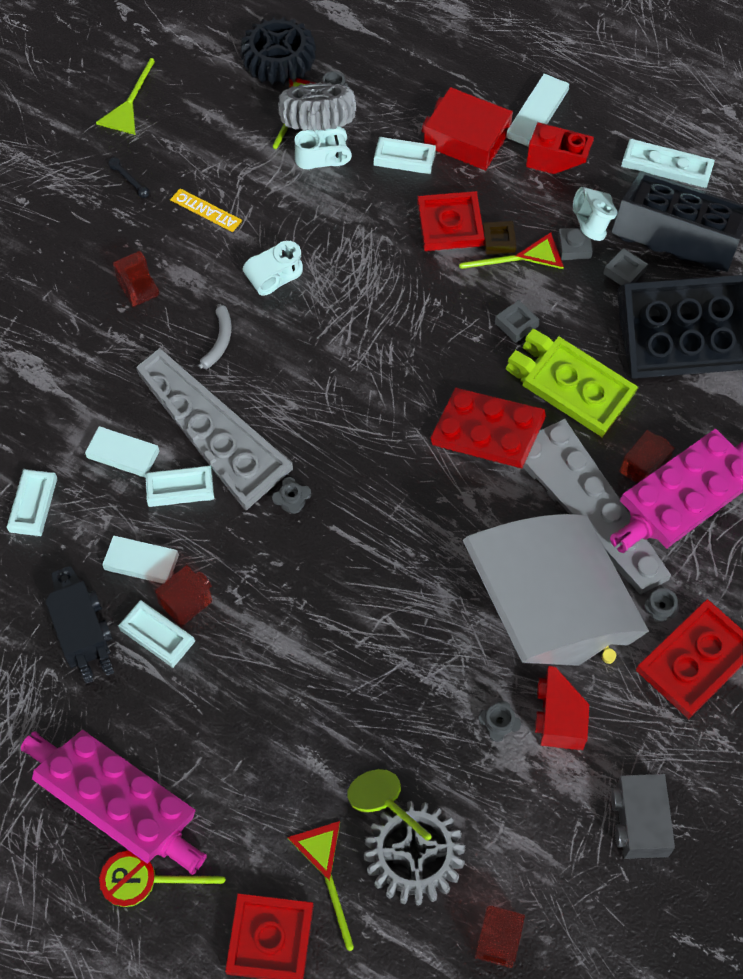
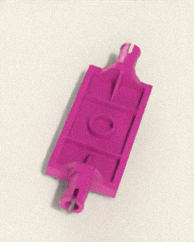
M715 428L623 493L620 502L630 512V523L610 536L612 545L615 547L622 542V545L617 550L625 553L641 539L653 538L658 539L667 549L743 493V441L734 447Z
M83 729L62 747L58 748L41 737L36 731L31 733L32 737L28 735L21 745V751L41 763L34 769L32 780L148 864L156 855H160L163 858L169 856L192 875L196 873V869L199 870L203 865L207 855L181 838V832L193 819L195 809Z

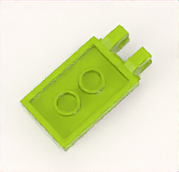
M533 328L526 336L523 349L538 358L534 362L531 358L515 350L508 359L509 364L506 366V370L518 379H521L520 381L523 382L522 386L603 438L632 399L638 386L560 336L553 342L549 337Z

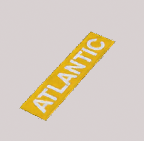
M181 188L170 199V201L231 232H234L243 221Z

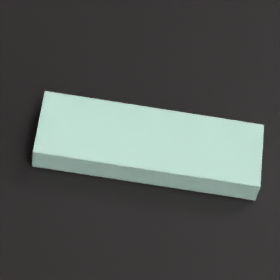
M543 74L508 128L506 138L529 147L537 122L548 124L567 94L569 83Z
M629 139L621 167L707 188L715 160Z

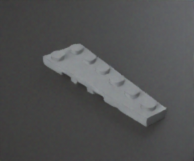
M160 348L136 367L141 379L245 510H248L293 470L292 462Z
M563 419L540 430L523 466L534 480L537 478L548 490L547 494L555 503L558 501L569 514L588 516L614 567L640 595L668 581L671 574L647 539H641L625 553L617 550L622 545V542L615 547L612 545L610 536L630 523L631 516L567 421Z

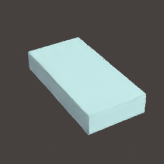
M379 137L374 155V166L431 174L436 145Z
M99 426L85 454L88 459L145 477V473L150 471L159 453L158 445Z
M211 465L145 473L147 503L149 507L214 500Z
M23 469L7 524L9 532L42 536L57 482L55 473Z
M113 535L103 562V568L107 571L169 585L179 554L178 550Z
M142 600L135 605L118 625L120 631L172 668L195 642L193 636Z

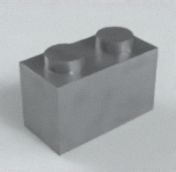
M665 774L620 776L615 786L616 788L611 789V803L613 811L619 812L620 824H617L615 827L617 847H623L624 859L669 857L675 849Z

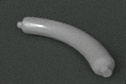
M217 305L215 312L219 321L218 338L211 350L200 359V364L198 365L200 369H208L214 365L223 355L229 344L232 325L230 314L224 305Z

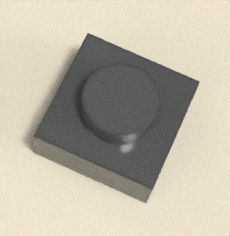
M580 228L559 229L558 241L561 260L591 259L593 252L591 238L583 234Z
M623 248L605 266L604 275L621 286L635 283L646 272L648 264Z
M517 300L495 316V324L515 343L529 334L533 328L536 329L539 326L540 320L520 300Z

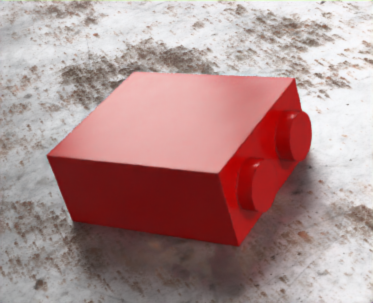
M450 87L445 96L439 97L432 116H427L423 122L424 144L436 145V151L486 171L506 139L507 130L512 123L513 111Z

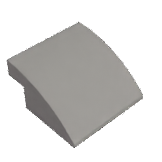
M557 514L533 517L483 530L463 539L464 545L522 663L579 666L610 644L628 646L649 632L588 516Z

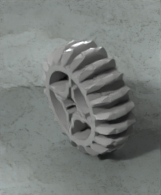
M321 82L306 85L300 84L297 87L292 86L284 90L279 95L278 109L281 122L285 126L292 127L295 130L325 131L326 129L343 127L352 122L355 118L356 100L354 91L340 84L334 85Z
M412 801L407 802L406 813L423 828L433 832L442 843L437 844V841L425 840L394 812L393 818L388 813L382 812L380 820L384 826L372 823L371 832L375 836H369L365 839V845L372 850L364 852V860L375 862L367 868V873L369 876L381 874L375 881V887L379 889L388 883L389 887L387 888L386 896L391 899L396 891H400V903L406 904L408 894L415 895L416 905H421L423 893H427L429 900L434 902L437 900L436 887L442 893L447 894L450 891V887L446 880L457 883L459 874L454 869H463L465 862L462 858L458 857V855L465 852V845L455 843L461 838V831H449L454 823L452 817L446 818L441 822L442 809H435L431 815L428 814V803H422L421 811H414V803ZM407 827V837L404 841L392 844V848H384L392 834ZM412 837L415 841V847H417V851L420 853L417 869L415 868L414 859H412V855L409 853ZM437 857H446L438 872L429 878H422L425 864L436 861ZM386 861H392L393 864L405 866L410 873L411 880L404 879L395 874L389 868Z

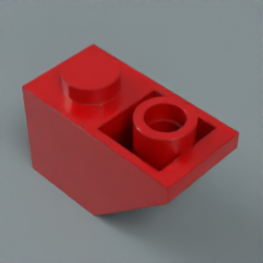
M537 122L529 143L526 167L556 174L586 163L594 137Z
M548 666L545 678L539 677L537 699H543V711H537L535 719V733H541L540 746L583 750L588 739L589 703L556 667Z

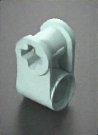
M337 127L336 129H326L325 131L316 130L314 132L313 130H306L297 133L295 136L296 165L303 169H313L327 166H342L348 163L352 155L345 142L347 140L346 130L342 127Z
M580 187L577 190L573 200V211L580 224V230L591 239L604 240L607 235V226L611 219H615L618 214L611 195L585 187Z
M293 241L280 242L269 250L251 257L244 264L243 272L259 295H268L282 285L297 279L302 274L301 249Z

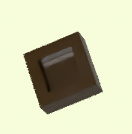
M513 221L483 223L485 254L516 252Z

